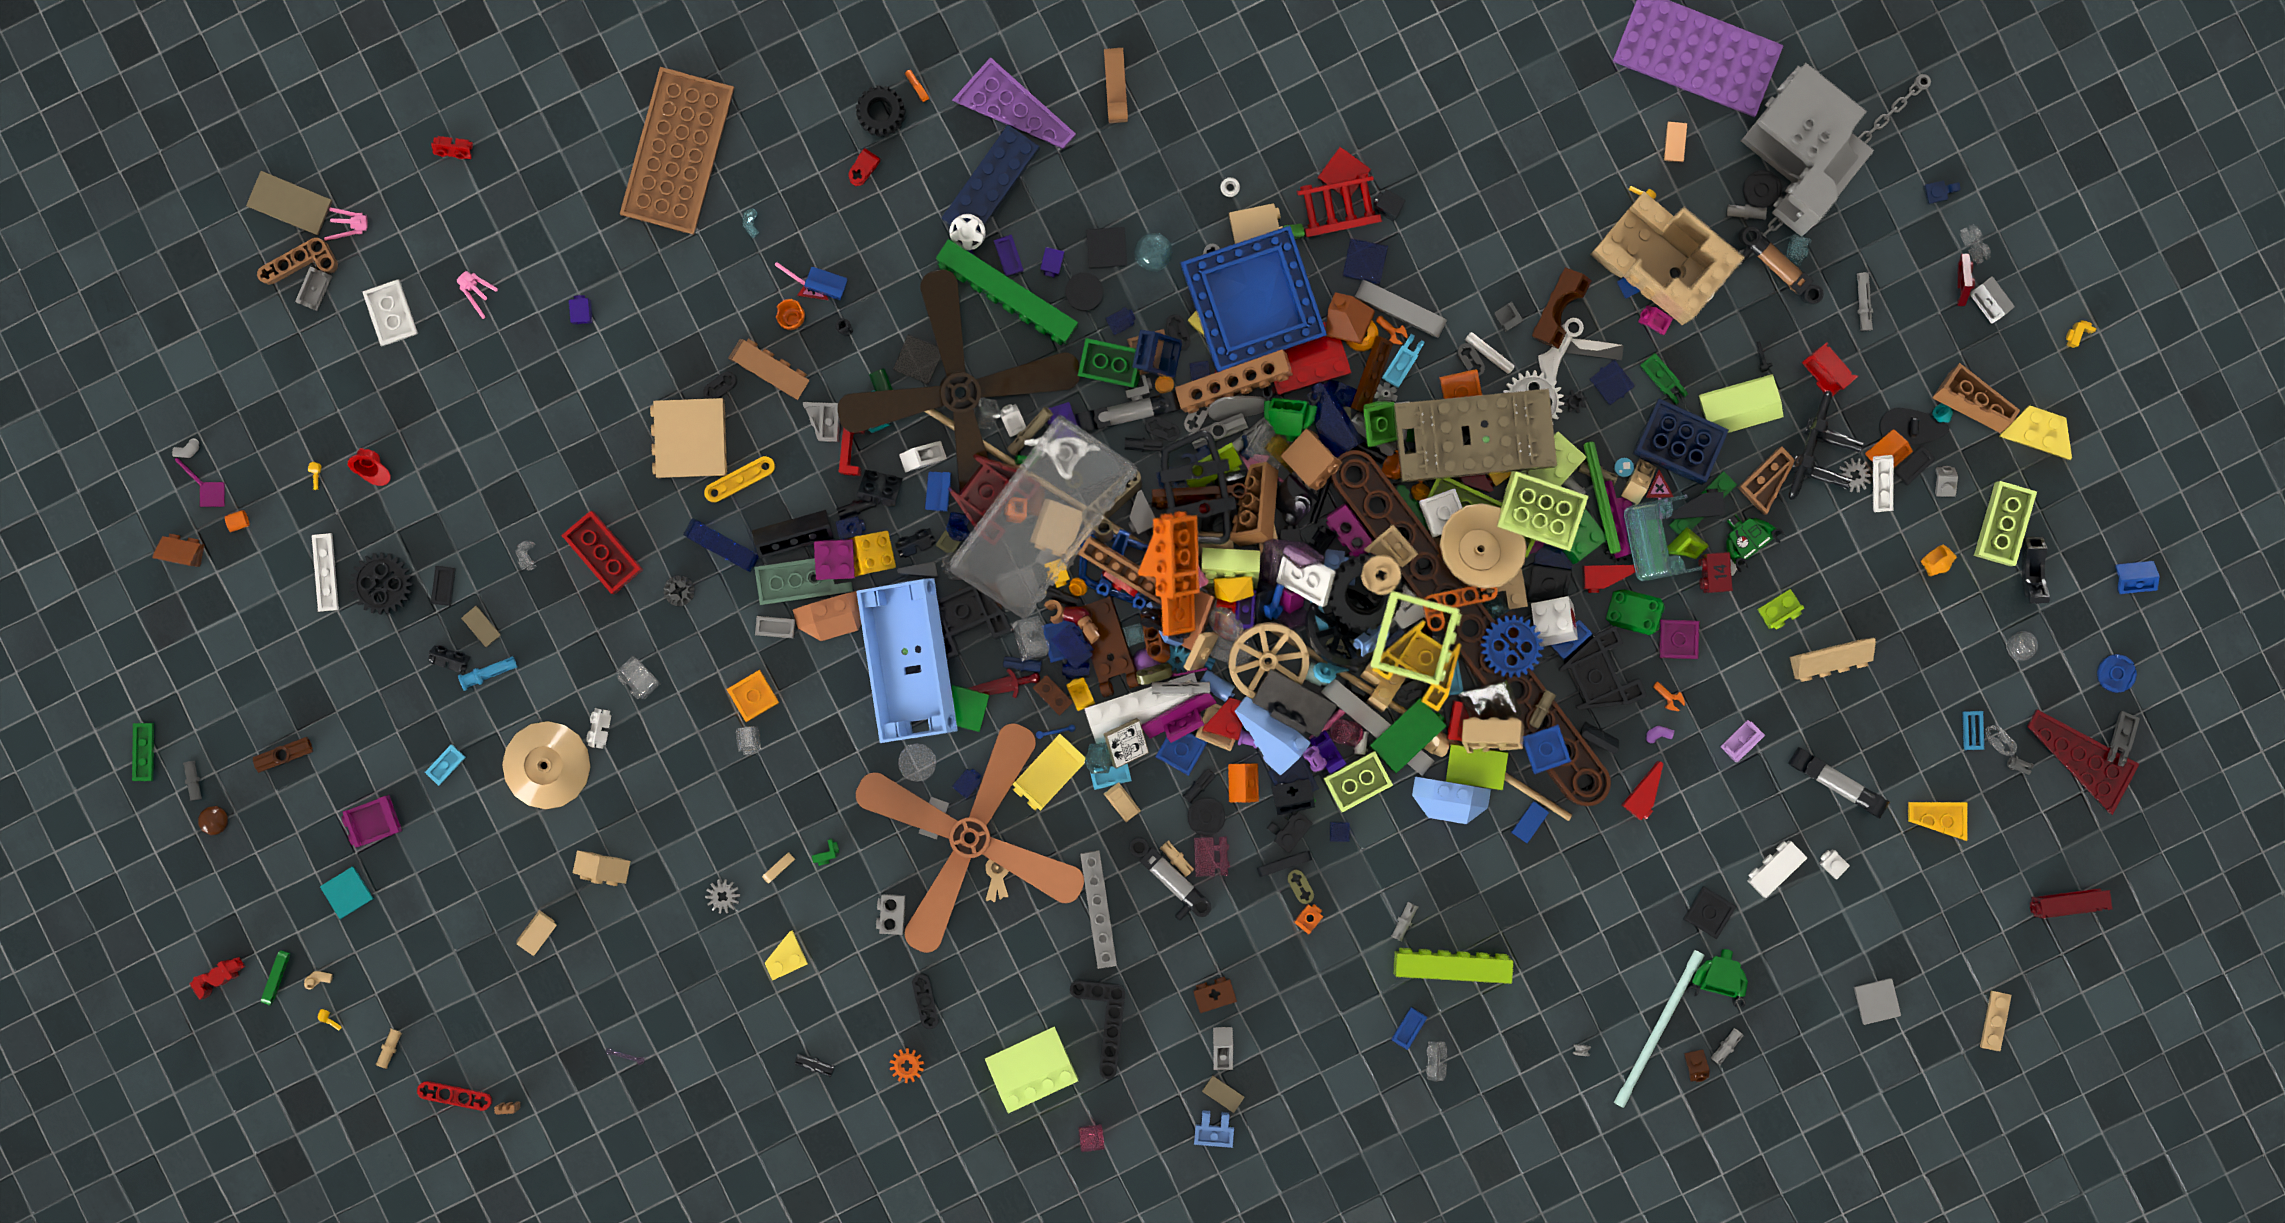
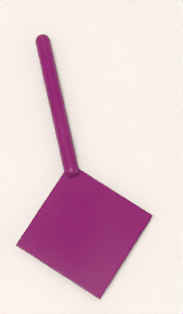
M175 458V461L200 485V507H225V482H202L183 462Z

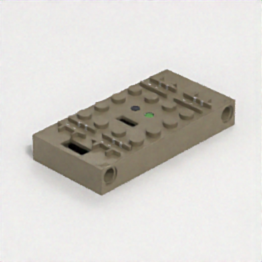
M1549 389L1397 403L1393 406L1401 483L1546 469L1557 466ZM1462 426H1469L1471 445H1463ZM1414 428L1416 453L1405 454L1402 429Z

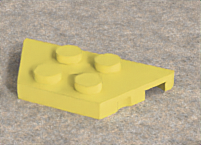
M2028 406L1999 436L2067 460L2072 458L2067 419L2033 406Z

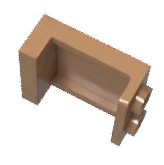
M1306 428L1281 457L1308 487L1318 490L1326 484V480L1332 474L1338 471L1342 461L1336 458L1323 445L1315 432Z

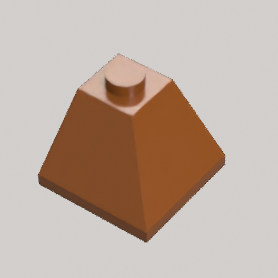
M1335 292L1328 308L1326 336L1362 344L1375 311L1353 296Z

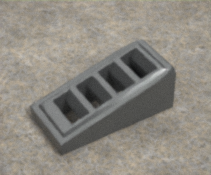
M935 562L897 569L898 573L902 575L938 577Z

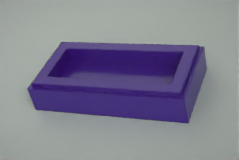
M1012 234L994 240L1005 276L1009 277L1024 272Z

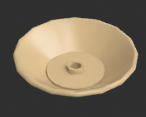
M1483 503L1464 506L1450 516L1442 529L1440 547L1444 562L1454 576L1468 585L1484 589L1502 586L1515 578L1524 565L1527 549L1525 538L1523 535L1497 527L1501 512L1499 507ZM1477 547L1482 548L1483 552H1479Z
M549 721L530 724L516 733L506 747L502 764L505 782L514 796L528 806L541 809L562 807L575 799L586 785L590 771L588 749L580 736L565 725ZM543 762H546L548 765L546 769L541 767Z

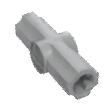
M1240 413L1200 430L1210 432L1214 440L1218 441L1243 431L1248 426L1243 414ZM1216 426L1223 427L1224 433L1221 436L1213 434V429ZM1205 438L1192 442L1194 449L1208 445Z

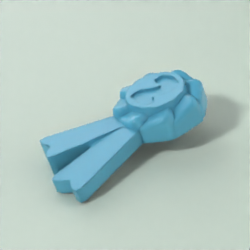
M1322 662L1317 663L1313 668L1314 677L1319 679L1320 682L1328 684L1336 678V673L1350 671L1344 667Z

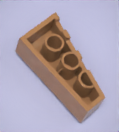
M1268 462L1251 464L1244 483L1247 488V494L1243 500L1238 502L1240 507L1238 514L1234 515L1232 522L1234 527L1230 536V540L1238 546L1273 541L1278 470Z

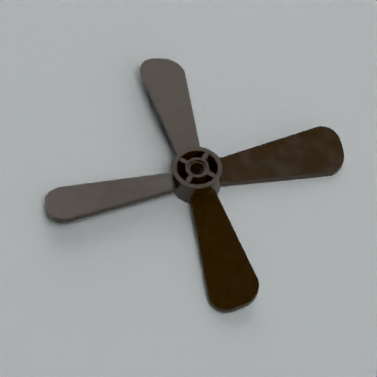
M936 270L927 273L922 278L920 290L946 372V376L942 379L940 385L849 393L839 400L837 411L843 428L853 433L868 430L941 406H945L953 411L960 493L981 465L973 455L977 454L988 458L973 410L979 403L980 398L1069 390L1079 382V362L1074 355L1062 352L977 379L965 373L958 282L952 272ZM958 387H963L965 394L960 398L956 397L955 390Z

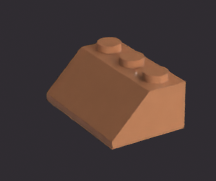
M1199 589L1200 593L1194 594L1195 631H1191L1190 637L1187 639L1183 638V644L1181 645L1189 650H1192L1198 635L1205 632L1217 599L1214 594Z

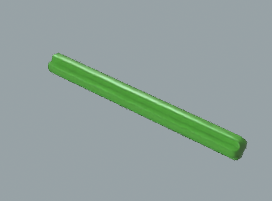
M1587 442L1583 446L1609 551L1611 554L1621 551L1595 443Z

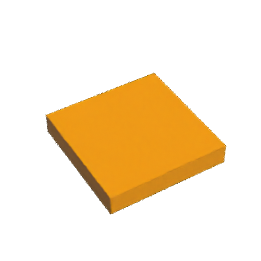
M760 670L726 689L745 722L779 703Z

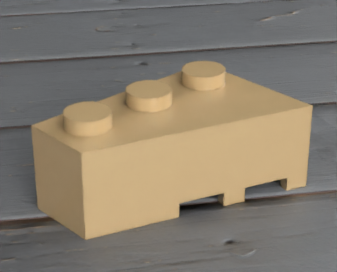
M1471 717L1469 720H1463L1462 743L1467 753H1473V749L1482 748L1483 752H1490V748H1499V750L1523 749L1524 725L1517 718H1508L1507 720L1488 718V720H1481L1477 717Z

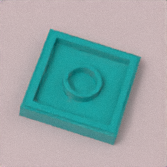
M354 866L320 886L339 919L374 899Z

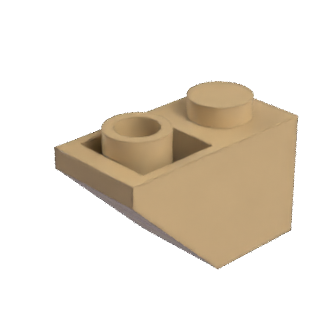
M1639 459L1621 496L1638 505L1647 492L1657 467Z

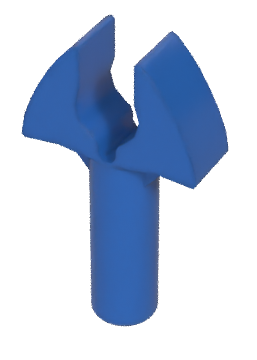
M1282 584L1276 585L1271 604L1264 605V614L1270 620L1272 617L1277 619L1284 609L1279 604L1284 589Z

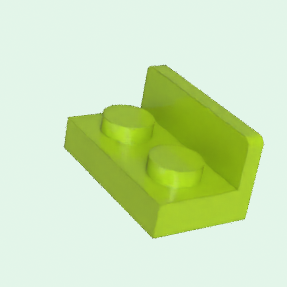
M1789 589L1757 610L1768 628H1775L1777 630L1786 624L1784 621L1791 617L1793 620L1800 616L1804 606L1800 605L1792 590Z

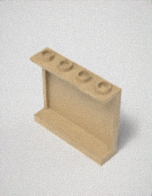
M718 398L653 401L654 405L650 407L651 417H654V425H651V435L655 436V444H652V455H655L652 471L653 474H656V478L726 476L725 400Z

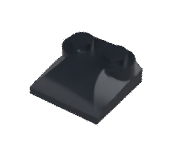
M1289 474L1277 489L1275 507L1282 513L1283 520L1288 525L1297 526L1318 501L1319 497Z

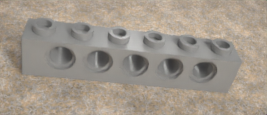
M1100 850L1080 853L1097 967L1099 969L1117 966Z

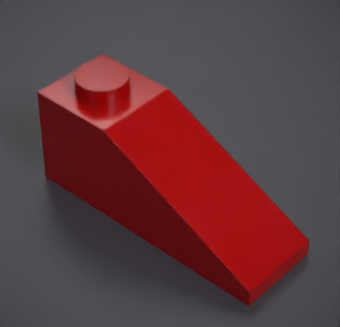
M1642 565L1582 566L1583 589H1588V593H1600L1599 589H1604L1641 570Z
M1661 761L1656 762L1622 803V806L1639 820L1643 818L1646 820L1653 812L1651 808L1654 806L1663 767Z

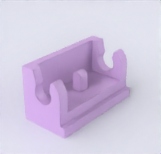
M1747 720L1720 747L1734 762H1738L1765 735L1752 722Z

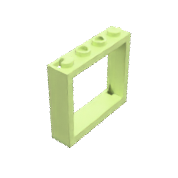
M1391 591L1370 667L1439 685V681L1443 682L1446 671L1443 670L1445 662L1449 663L1451 652L1448 651L1449 646L1455 642L1457 634L1453 632L1455 625L1459 626L1462 614H1458L1459 609ZM1397 599L1451 613L1434 677L1380 662Z

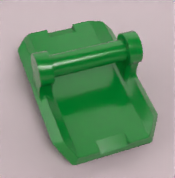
M1626 589L1616 590L1613 592L1606 619L1613 626L1652 635L1659 629V622L1665 605L1661 598Z

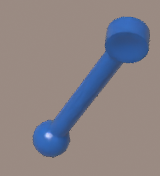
M1071 724L1066 728L1046 732L1038 731L1036 737L1041 739L1046 735L1065 731L1073 732L1075 731V726Z

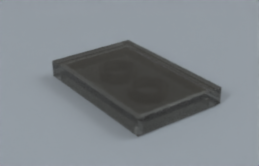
M1507 679L1459 693L1470 718L1477 717L1481 720L1499 718L1500 720H1507L1508 718L1520 717L1523 714Z

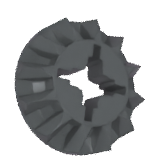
M673 576L666 582L663 588L664 597L670 604L675 606L688 604L695 592L693 583L685 576ZM675 583L680 588H687L682 591V599L678 594H671L676 590Z

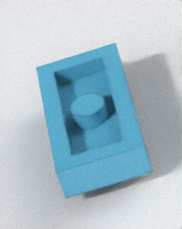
M451 744L425 773L440 786L466 757Z

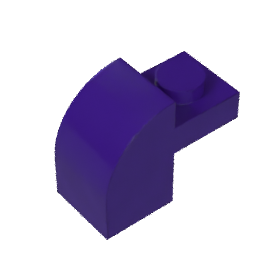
M1326 730L1322 731L1318 737L1314 736L1309 740L1312 746L1319 748L1321 757L1326 759L1327 764L1325 767L1330 774L1346 765Z

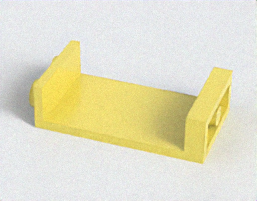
M1059 734L1012 784L1015 786L1013 790L1020 797L1024 795L1029 800L1027 804L1034 810L1038 808L1041 811L1088 759Z

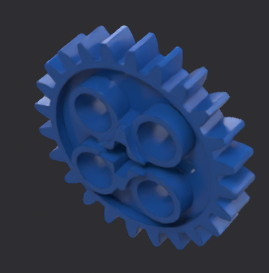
M1512 615L1511 620L1504 616V622L1498 618V625L1490 623L1493 629H1485L1488 636H1482L1486 640V643L1480 644V646L1486 647V650L1481 652V654H1487L1484 661L1490 660L1491 663L1488 668L1495 666L1494 673L1501 670L1502 677H1504L1506 672H1508L1509 678H1512L1513 673L1520 677V671L1527 675V668L1534 670L1532 664H1539L1536 657L1543 656L1538 653V650L1544 649V647L1539 646L1543 639L1537 638L1541 632H1534L1536 625L1530 627V620L1523 623L1522 616L1518 621H1516L1515 615ZM1511 627L1516 628L1518 631L1516 638H1510L1508 635V630ZM1501 633L1505 635L1510 643H1516L1515 648L1524 656V660H1521L1514 650H1508L1509 644L1500 636ZM1497 640L1503 643L1501 651L1494 649L1493 645ZM1523 642H1528L1531 645L1528 653H1524L1521 650ZM1509 655L1516 657V663L1513 666L1508 665L1506 661Z

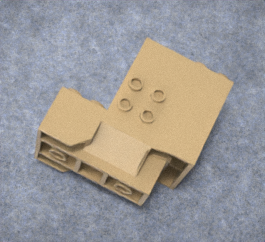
M1643 192L1590 254L1610 272L1620 278H1626L1629 284L1638 288L1646 298L1651 299L1681 325L1695 317L1744 258L1683 207L1673 216L1646 192ZM1671 269L1678 271V278L1674 279L1670 276Z

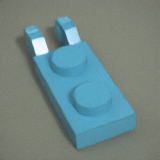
M1413 334L1409 336L1404 346H1401L1382 377L1383 380L1396 388L1402 383L1425 343L1421 340L1414 352L1407 349L1414 340L1415 336Z

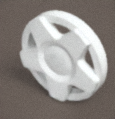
M962 214L954 219L950 226L951 240L965 250H973L979 247L985 239L986 231L984 224L974 215ZM963 218H970L971 220L966 222ZM978 225L981 228V232L977 230ZM973 241L978 242L976 245L972 246Z

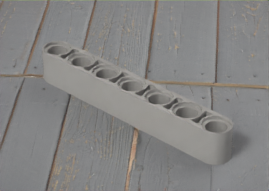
M1336 679L1327 684L1321 691L1324 696L1335 703L1375 738H1378L1391 726V724ZM1421 750L1407 764L1423 776L1434 763V760Z

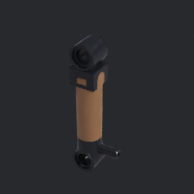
M1747 226L1740 230L1738 234L1739 241L1747 246L1741 254L1744 257L1741 263H1744L1754 253L1796 295H1800L1804 302L1817 304L1823 299L1824 293L1822 288L1818 285H1811L1814 280L1796 267L1761 234L1758 228ZM1748 231H1752L1754 235L1751 241L1746 239ZM1811 289H1814L1816 293L1813 299H1810L1808 296V292Z

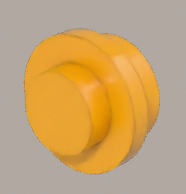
M1159 376L1155 381V388L1161 394L1171 392L1174 388V381L1171 377Z
M1422 483L1412 486L1411 493L1413 498L1420 501L1427 499L1430 488Z
M1073 578L1070 581L1069 590L1073 595L1080 596L1087 592L1088 588L1084 580Z

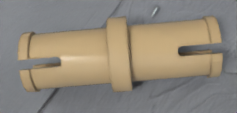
M1169 840L1160 847V850L1171 860L1170 863L1175 865L1184 877L1194 870L1184 859L1183 853H1179Z
M390 1028L386 1042L381 1046L382 1051L376 1063L377 1066L385 1069L388 1068L393 1053L397 1051L395 1048L402 1035L401 1032Z

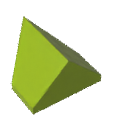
M1686 527L1662 553L1683 555L1697 559L1709 545Z

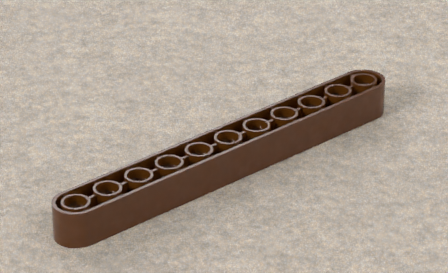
M1358 450L1348 451L1340 455L1338 459L1342 461V464L1339 466L1338 471L1330 476L1331 484L1344 503L1347 502L1372 538L1376 540L1392 525L1407 531V541L1418 555L1404 567H1399L1401 579L1415 597L1424 599L1426 596L1440 593L1444 589L1452 591L1469 587L1465 582L1453 575L1444 562L1440 547L1374 459L1367 453ZM1354 466L1361 470L1362 478L1359 482L1353 483L1347 479L1346 471L1349 467ZM1379 497L1385 502V509L1382 513L1377 514L1370 510L1369 502L1372 498ZM1419 559H1427L1430 562L1431 571L1427 575H1421L1416 571L1415 565ZM1467 590L1464 594L1465 599L1472 601L1474 593ZM1433 598L1428 599V601L1436 603ZM1481 602L1456 607L1459 609L1458 614H1462L1459 626L1455 625L1453 631L1457 633L1454 644H1451L1453 648L1458 642L1461 643L1459 656L1498 708L1501 709L1507 719L1517 718L1522 721L1524 725L1523 736L1559 725L1564 742L1570 749L1569 756L1571 762L1546 770V772L1569 801L1582 806H1593L1602 802L1608 795L1611 786L1610 776L1606 768L1555 700H1553L1548 710L1550 712L1545 715L1547 722L1542 729H1536L1529 724L1537 708L1535 705L1539 704L1546 688L1529 668H1527V675L1520 671V677L1513 673L1512 678H1509L1508 672L1502 677L1501 670L1494 673L1495 667L1488 668L1484 661L1486 654H1481L1482 651L1486 650V647H1482L1480 644L1486 643V640L1482 638V636H1488L1485 629H1493L1490 623L1498 624ZM1443 611L1445 625L1440 631L1445 636L1451 613ZM1433 617L1432 620L1439 627L1440 620L1437 617ZM1466 620H1472L1477 625V632L1472 637H1468L1462 632V624ZM1501 633L1500 636L1509 644L1508 650H1514L1520 659L1524 660L1513 644ZM1500 640L1494 642V649L1501 651L1503 643ZM1514 655L1507 657L1508 665H1515L1516 657ZM1515 681L1521 683L1524 689L1522 696L1516 699L1512 698L1508 693L1509 685ZM1583 774L1590 775L1593 780L1592 787L1587 791H1582L1578 787V779Z

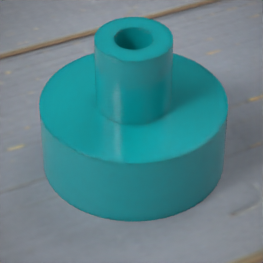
M1941 403L1934 408L1932 414L1938 422L1948 423L1951 421L1953 409Z

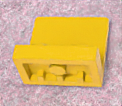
M888 531L849 538L853 539L855 577L896 568Z

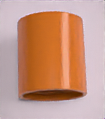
M244 510L225 516V523L230 532L250 526L248 516Z

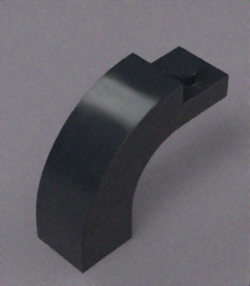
M2024 537L2022 550L2024 595L2028 597L2030 603L2036 604L2049 603L2050 601L2045 580L2047 546L2044 537Z

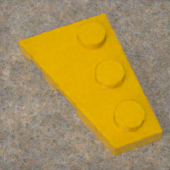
M1908 802L1909 822L1967 841L1966 802Z

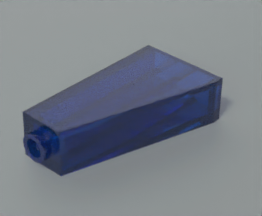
M1320 382L1313 386L1311 389L1314 391L1312 394L1314 399H1318L1320 392L1322 394L1321 399L1316 403L1317 411L1314 420L1319 439L1338 458L1343 453L1363 443V440L1329 383L1322 385Z

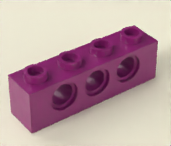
M1345 502L1327 515L1328 521L1326 523L1332 531L1335 530L1338 533L1340 543L1344 547L1347 545L1350 549V556L1358 557L1360 554L1368 553L1364 549L1374 539L1347 502ZM1347 522L1352 528L1344 531L1341 528L1342 523ZM1354 538H1360L1362 539L1363 544L1360 546H1355L1352 543V540Z

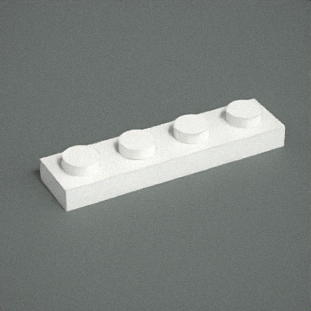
M332 533L312 535L318 612L339 610Z

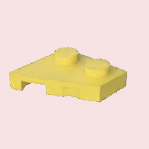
M793 930L786 935L765 962L772 980L808 964Z

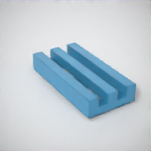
M1983 711L1963 712L1964 750L1984 749ZM1968 715H1970L1971 721V746H1969ZM1975 715H1978L1979 746H1976Z

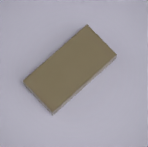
M478 606L472 608L461 618L485 647H488L501 636Z
M1212 1075L1202 1090L1203 1093L1233 1113L1245 1098L1214 1075Z

